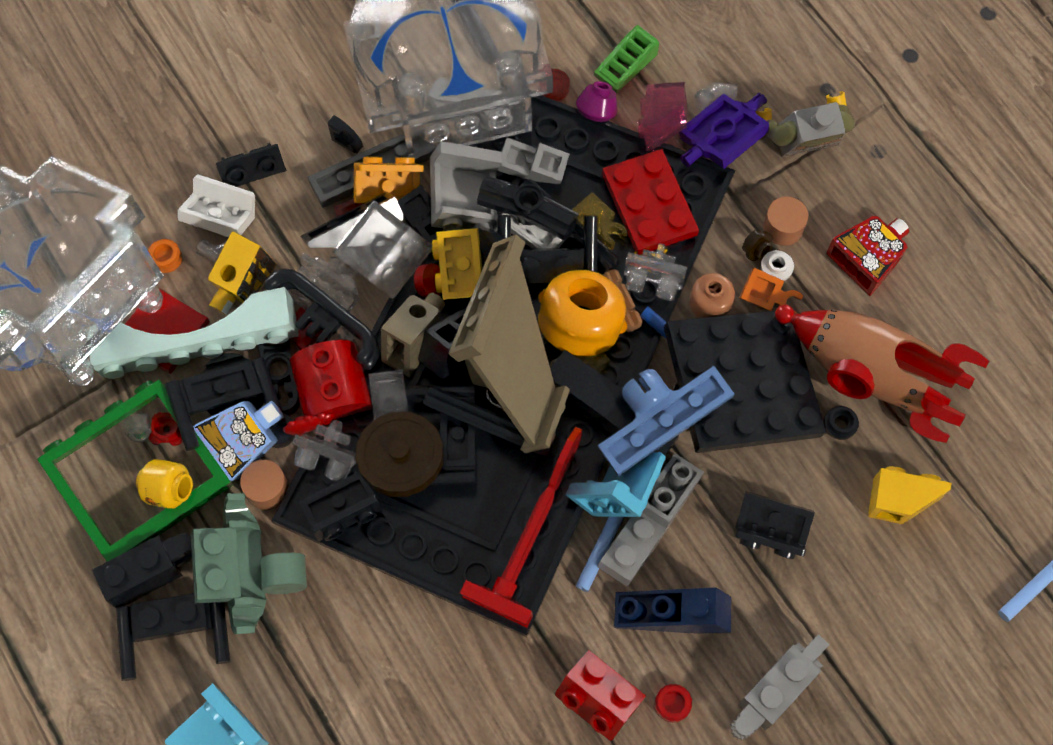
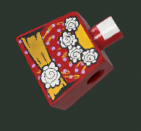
M872 216L834 237L826 254L864 292L871 296L906 252L908 247L902 238L909 233V227L899 218L886 225L878 216Z

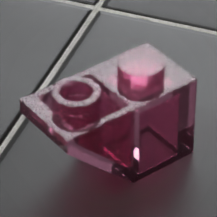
M685 82L647 85L646 98L640 99L641 116L644 119L638 120L639 137L645 138L647 151L655 150L687 127L688 104Z

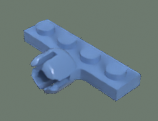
M712 366L681 389L675 391L669 389L657 371L653 369L639 373V382L646 390V393H644L634 378L625 384L622 389V396L635 413L636 418L633 422L598 445L599 450L618 476L734 397L735 393L715 366Z

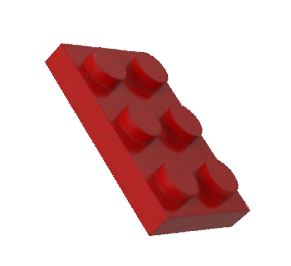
M663 149L602 168V176L637 256L698 236L699 228Z

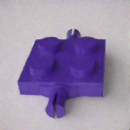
M758 92L747 103L735 101L723 93L678 130L679 136L682 141L692 148L680 156L683 165L690 167L698 158L705 157L725 169L768 133L769 122L758 116L755 112L767 103L766 97Z

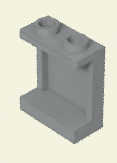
M443 141L438 144L430 156L431 227L443 228L445 231L473 228H489L495 232L497 231V211L477 205V198L483 179L486 176L496 178L495 172L503 163L501 151Z

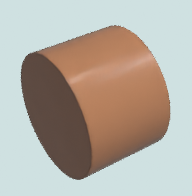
M780 197L770 204L763 223V230L772 235L773 243L781 246L792 245L803 234L808 221V210L796 198Z
M270 460L252 462L243 471L240 478V486L246 498L254 507L261 510H271L278 507L289 488L288 481L281 468Z

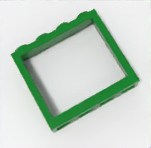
M160 379L154 383L150 380L141 384L134 390L136 395L125 402L118 400L104 410L105 415L94 422L90 419L81 423L73 430L75 433L73 436L65 441L59 439L50 443L43 449L44 454L37 458L107 562L158 535L160 536L233 486L196 433L200 447L195 450L213 477L192 490L189 498L174 509H164L111 545L56 464L158 397L176 421L165 386Z

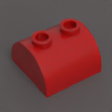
M331 340L317 343L296 352L290 358L289 362L303 415H312L313 417L321 413H326V415L333 413L335 414L333 420L374 409L362 365L356 361L358 351L353 341Z

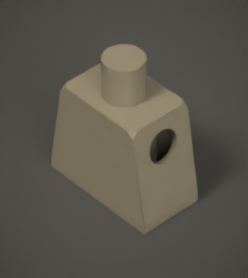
M429 293L424 300L415 295L409 296L381 328L382 362L408 377L413 374L420 363L418 358L425 330L440 322V312L445 306V302L440 296Z

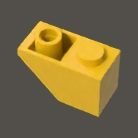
M889 466L885 469L881 468L873 478L868 517L904 524L941 500L951 490L952 483L941 481L939 476L933 474H921L920 476L908 474L905 469Z

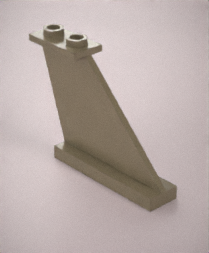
M515 234L493 243L448 354L458 362L466 359L469 360L523 436L524 442L521 450L524 453L550 448L555 438V431L561 414L565 409V402L570 389L567 386L555 388L520 261V256L526 242Z

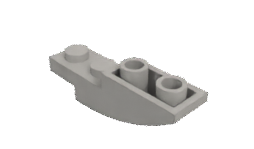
M674 453L657 478L641 516L629 519L600 560L598 568L628 587L676 518L704 471Z

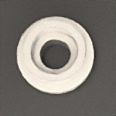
M775 250L768 252L763 257L760 268L761 271L785 281L792 275L794 263L787 253ZM778 262L782 264L783 267L776 268L773 266L772 263Z

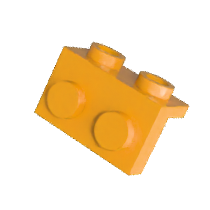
M363 157V163H354V202L366 203L385 192L395 196L398 201L420 186V172H424V165L415 163V158L395 157V163H383V157Z

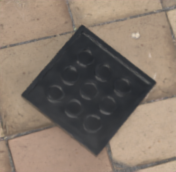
M775 311L666 322L663 328L679 389L712 366H715L735 393L733 398L689 427L695 453L820 438L827 433L800 340L791 323L782 324L776 320Z

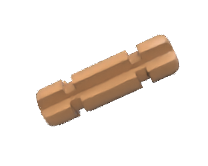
M613 269L605 272L603 276L616 284L624 296L626 304V331L631 332L642 326V319L638 311L634 309L636 306L625 284L621 282L622 278L619 271Z

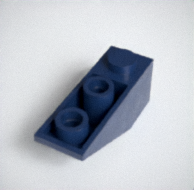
M716 587L616 592L614 628L694 634L731 633V596Z

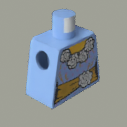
M243 401L195 424L193 427L228 479L234 481L239 480L243 471L252 462L260 460L278 441L270 427L284 418V415L273 401H270L258 411L250 401Z

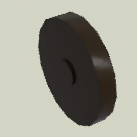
M391 412L376 418L363 430L357 442L356 462L363 480L374 491L389 497H408L425 490L436 480L443 466L444 446L437 428L425 417L412 412Z

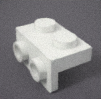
M197 174L193 178V193L178 209V221L221 234L225 237H229L232 231L242 235L255 219V194L251 191Z

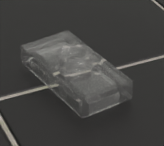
M403 369L369 374L374 420L391 412H408Z

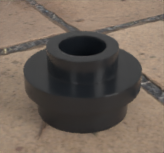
M836 406L831 408L825 415L824 425L826 432L831 437L845 440L851 438L856 433L859 427V420L852 409L845 406ZM835 420H843L846 428L837 427Z

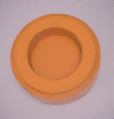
M160 239L151 244L147 252V258L154 270L160 273H169L180 266L182 252L174 241Z

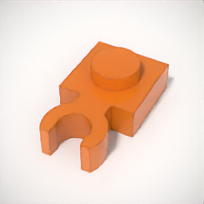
M752 268L739 299L764 310L771 311L774 304H777L779 307L786 304L789 297L801 300L803 295L796 290L782 291L781 288L784 280L757 268Z

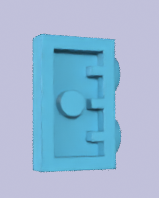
M653 452L620 476L616 474L610 465L603 482L588 480L586 483H571L566 496L593 517H640L647 505L653 486L661 473L666 456L661 452Z
M213 683L201 693L207 701L165 740L166 745L269 744L229 697Z

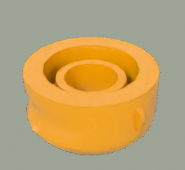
M589 270L567 271L555 277L548 287L539 294L538 299L541 306L538 313V325L547 341L561 351L566 350L576 356L598 355L609 350L616 343L619 335L627 329V322L625 321L626 304L622 292L610 279L597 272ZM578 306L587 307V308L590 309V310L583 309V308H580V307H578Z

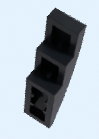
M564 350L550 369L555 387L567 386L570 389L568 396L573 398L574 405L602 422V428L614 435L636 418L635 413L623 398L620 387L568 351ZM679 435L654 452H661L666 456L679 438Z

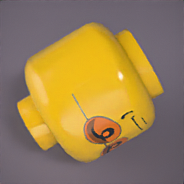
M153 459L139 471L136 477V486L141 500L146 504L174 509L189 498L193 488V480L183 464Z

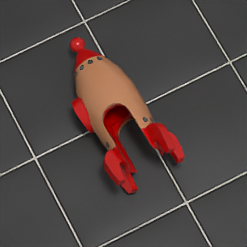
M787 304L780 305L775 311V317L778 322L782 324L791 323L794 326L798 338L806 349L828 371L827 381L836 391L847 397L860 400L873 396L892 405L910 410L912 412L909 421L912 429L919 435L943 443H947L950 435L931 423V418L935 417L960 427L966 414L948 406L951 399L910 374L948 388L958 384L970 389L975 378L964 372V369L959 364L966 361L986 369L990 362L976 350L961 343L948 345L941 354L925 342L882 320L856 312L811 310L798 314L794 313L793 308Z

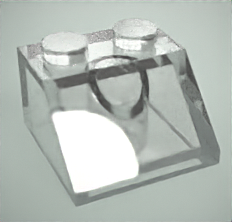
M373 200L332 253L379 291L394 299L432 251V245L410 226Z

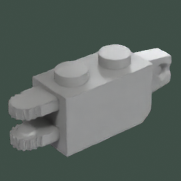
M818 634L806 648L800 643L792 645L738 703L743 710L735 718L736 720L732 721L733 724H731L730 730L732 731L731 734L734 735L733 737H736L737 740L741 739V741L743 739L746 740L760 726L764 730L772 726L821 672L820 668L823 665L817 658L830 644Z

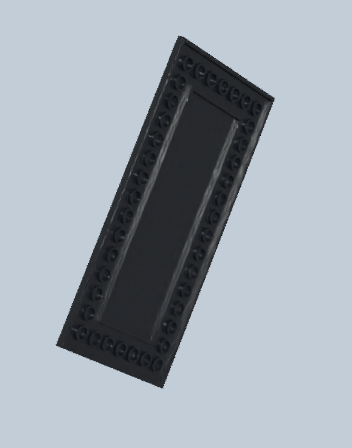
M503 81L499 91L504 93L505 99L492 126L480 125L469 146L502 151L504 142L508 137L534 148H537L539 143L569 153L570 155L560 184L534 182L559 204L578 213V221L583 226L584 215H598L597 238L619 257L620 261L615 269L619 271L622 278L621 282L625 284L636 306L634 308L635 311H638L639 315H641L649 306L666 322L669 321L734 177L735 170L729 167L723 169L715 162L703 157L698 158L690 167H686L680 160V156L687 152L685 150L610 121L597 122L587 119L574 107ZM663 149L699 228L698 236L647 252L648 255L644 260L634 254L635 249L602 176V168ZM500 171L495 172L496 179L518 186L527 180ZM568 238L560 248L578 247ZM419 240L372 329V333L378 339L380 345V355L375 366L370 370L363 369L374 409L335 419L330 424L320 427L271 521L273 524L527 637L584 511L583 508L566 496V492L571 483H586L588 480L597 482L606 462V458L599 450L598 445L613 435L602 428V422L574 405L573 398L567 396L565 409L561 414L555 431L554 446L548 456H542L535 452L524 453L521 450V446L476 427L475 484L429 485L425 490L408 497H389L374 491L382 510L377 512V516L368 523L362 525L355 523L345 528V532L336 539L330 541L323 539L318 542L299 504V501L360 471L356 462L357 442L363 430L380 416L391 412H412L425 417L437 428L440 435V411L424 405V399L407 400L406 386L473 384L466 365L446 378L441 379L421 362L413 374L408 377L381 361L382 326L409 296L415 295L422 300L425 299V297L419 295L414 285L416 269L420 265L431 263L437 264L440 267L439 260H434L433 253ZM664 248L667 250V252L664 253L661 252V250ZM481 256L482 267L484 266L483 256ZM660 256L663 258L658 267L649 263L652 257ZM597 265V273L603 275L605 271ZM527 283L537 322L541 306L538 297L540 292L545 290L550 283ZM471 297L443 300L445 306L440 312V321L467 307ZM578 306L580 308L590 310L587 307ZM642 319V326L640 328L620 334L616 343L609 350L593 356H574L598 371L621 389L632 378L640 386L639 373L648 369L662 335ZM540 330L551 368L563 351L548 342ZM475 385L476 405L487 409L485 404L486 387ZM577 427L582 429V437L563 481L555 491L550 511L515 583L517 588L512 600L517 601L533 612L528 628H525L462 598L463 595L460 594V591L466 580L492 590L497 577H502L540 495L549 485L560 453L574 428Z

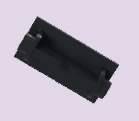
M267 143V146L251 150L250 153L245 155L241 153L226 159L222 157V161L216 163L222 182L235 187L286 171L278 144L271 145L270 143Z

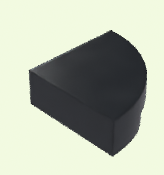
M333 115L328 121L332 141L358 154L363 147L361 139L348 124Z

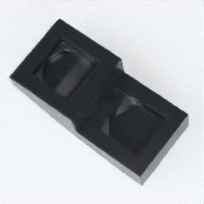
M420 185L397 202L410 228L432 252V240H437L436 232L445 230L443 228L431 227V197L423 186Z

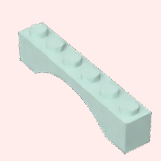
M285 287L253 293L240 307L225 318L208 327L189 333L172 335L151 334L118 322L114 323L104 334L93 341L98 333V329L96 327L88 329L90 366L102 377L115 379L124 376V373L132 371H153L160 363L169 362L174 365H182L188 363L190 359L198 357L214 358L221 356L226 351H248L259 344L284 343L289 338L298 336V328L295 327L297 321L294 300Z

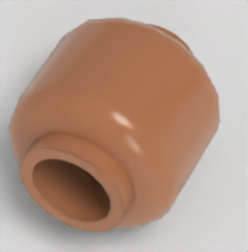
M717 273L704 274L698 278L690 294L689 303L692 312L698 318L728 315L735 298L733 284L727 277Z

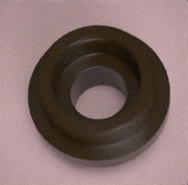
M754 230L751 232L742 246L743 251L746 252V257L751 261L763 259L772 250L773 237L767 231Z

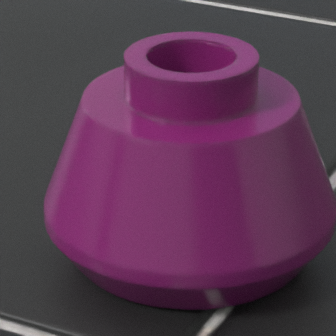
M596 81L594 84H589L576 100L579 113L593 121H609L618 112L616 93L612 90L611 85L606 82Z

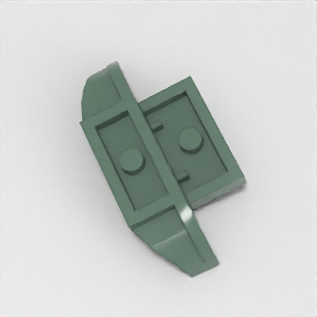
M227 493L223 507V528H201L191 531L195 603L228 602L230 625L234 634L255 633V628L264 612L267 601L261 587L262 531L256 518L245 504V493Z

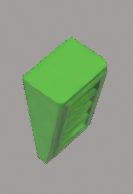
M636 25L595 70L594 76L602 82L611 85L612 90L618 93L658 55L659 41L642 27ZM627 52H632L637 58L635 59ZM618 61H623L626 65L629 66V68L627 69ZM613 68L622 76L620 78L616 77L609 69Z

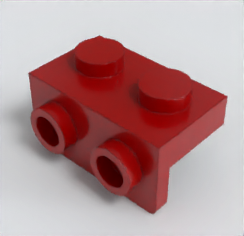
M590 650L569 671L555 692V696L567 708L577 713L596 732L602 734L610 741L615 738L646 697L645 694Z

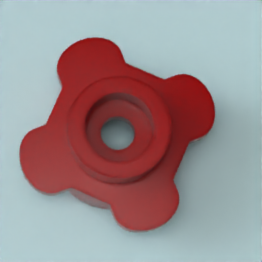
M158 412L152 416L150 426L152 432L148 438L153 445L170 443L172 446H178L182 443L183 440L178 425L170 413ZM165 427H170L168 432L164 431Z

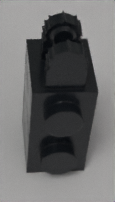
M182 532L178 536H173L163 541L158 535L92 569L106 602L115 608L123 607L182 577L183 575L179 567L192 559L191 537L188 533L184 534Z

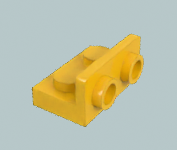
M478 228L436 232L437 240H432V252L434 260H439L440 273L435 274L437 293H442L443 300L471 297L482 272Z

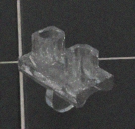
M659 243L657 252L644 249L642 255L628 252L624 275H626V288L629 291L639 293L643 292L646 281L658 283L656 296L672 301L678 289H682L687 267L674 264L676 257L664 254L666 244Z
M333 420L329 427L317 425L315 434L324 437V441L307 434L302 436L295 434L292 444L298 446L295 454L294 465L314 470L319 456L322 455L330 458L324 476L338 482L345 479L351 467L358 464L356 462V453L336 446L337 443L348 446L351 436L341 433L342 422Z

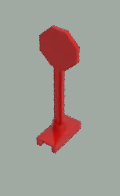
M575 427L568 437L554 467L549 485L540 495L502 577H497L492 590L466 580L460 591V594L463 595L462 598L528 628L533 612L517 601L512 600L517 588L515 583L550 511L555 491L563 481L575 456L582 437V429Z

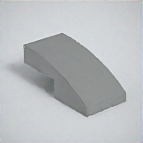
M507 137L501 151L503 163L497 171L524 179H532L533 181L560 184L570 154L539 143L538 147L534 148Z

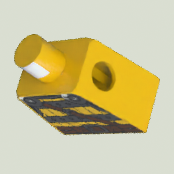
M232 231L208 276V281L218 289L209 306L227 315L235 300L243 304L251 294L259 292L264 285L265 279L273 272L277 264L260 245Z

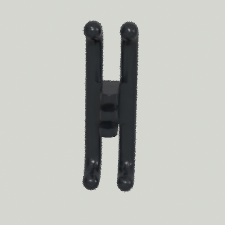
M280 269L274 271L265 279L264 287L267 290L285 287L287 290L296 289L313 302L296 322L295 327L302 331L312 322L305 333L310 339H313L322 330L323 332L316 339V344L329 341L337 330L343 326L362 342V347L356 355V361L365 370H370L375 366L380 355V345L372 331L305 276L293 269Z

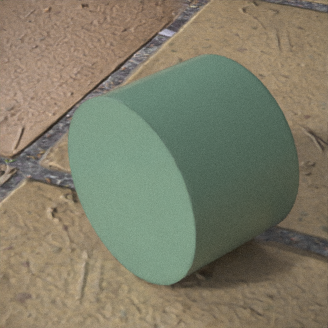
M276 553L260 559L263 593L290 594L307 588L305 555L300 553Z

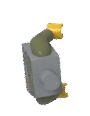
M843 91L839 92L840 95L835 97L826 95L827 104L792 112L779 124L772 120L771 108H764V111H755L758 116L769 122V131L766 135L774 144L780 147L782 157L840 145L845 133L852 131L855 125V120L847 107L845 92Z

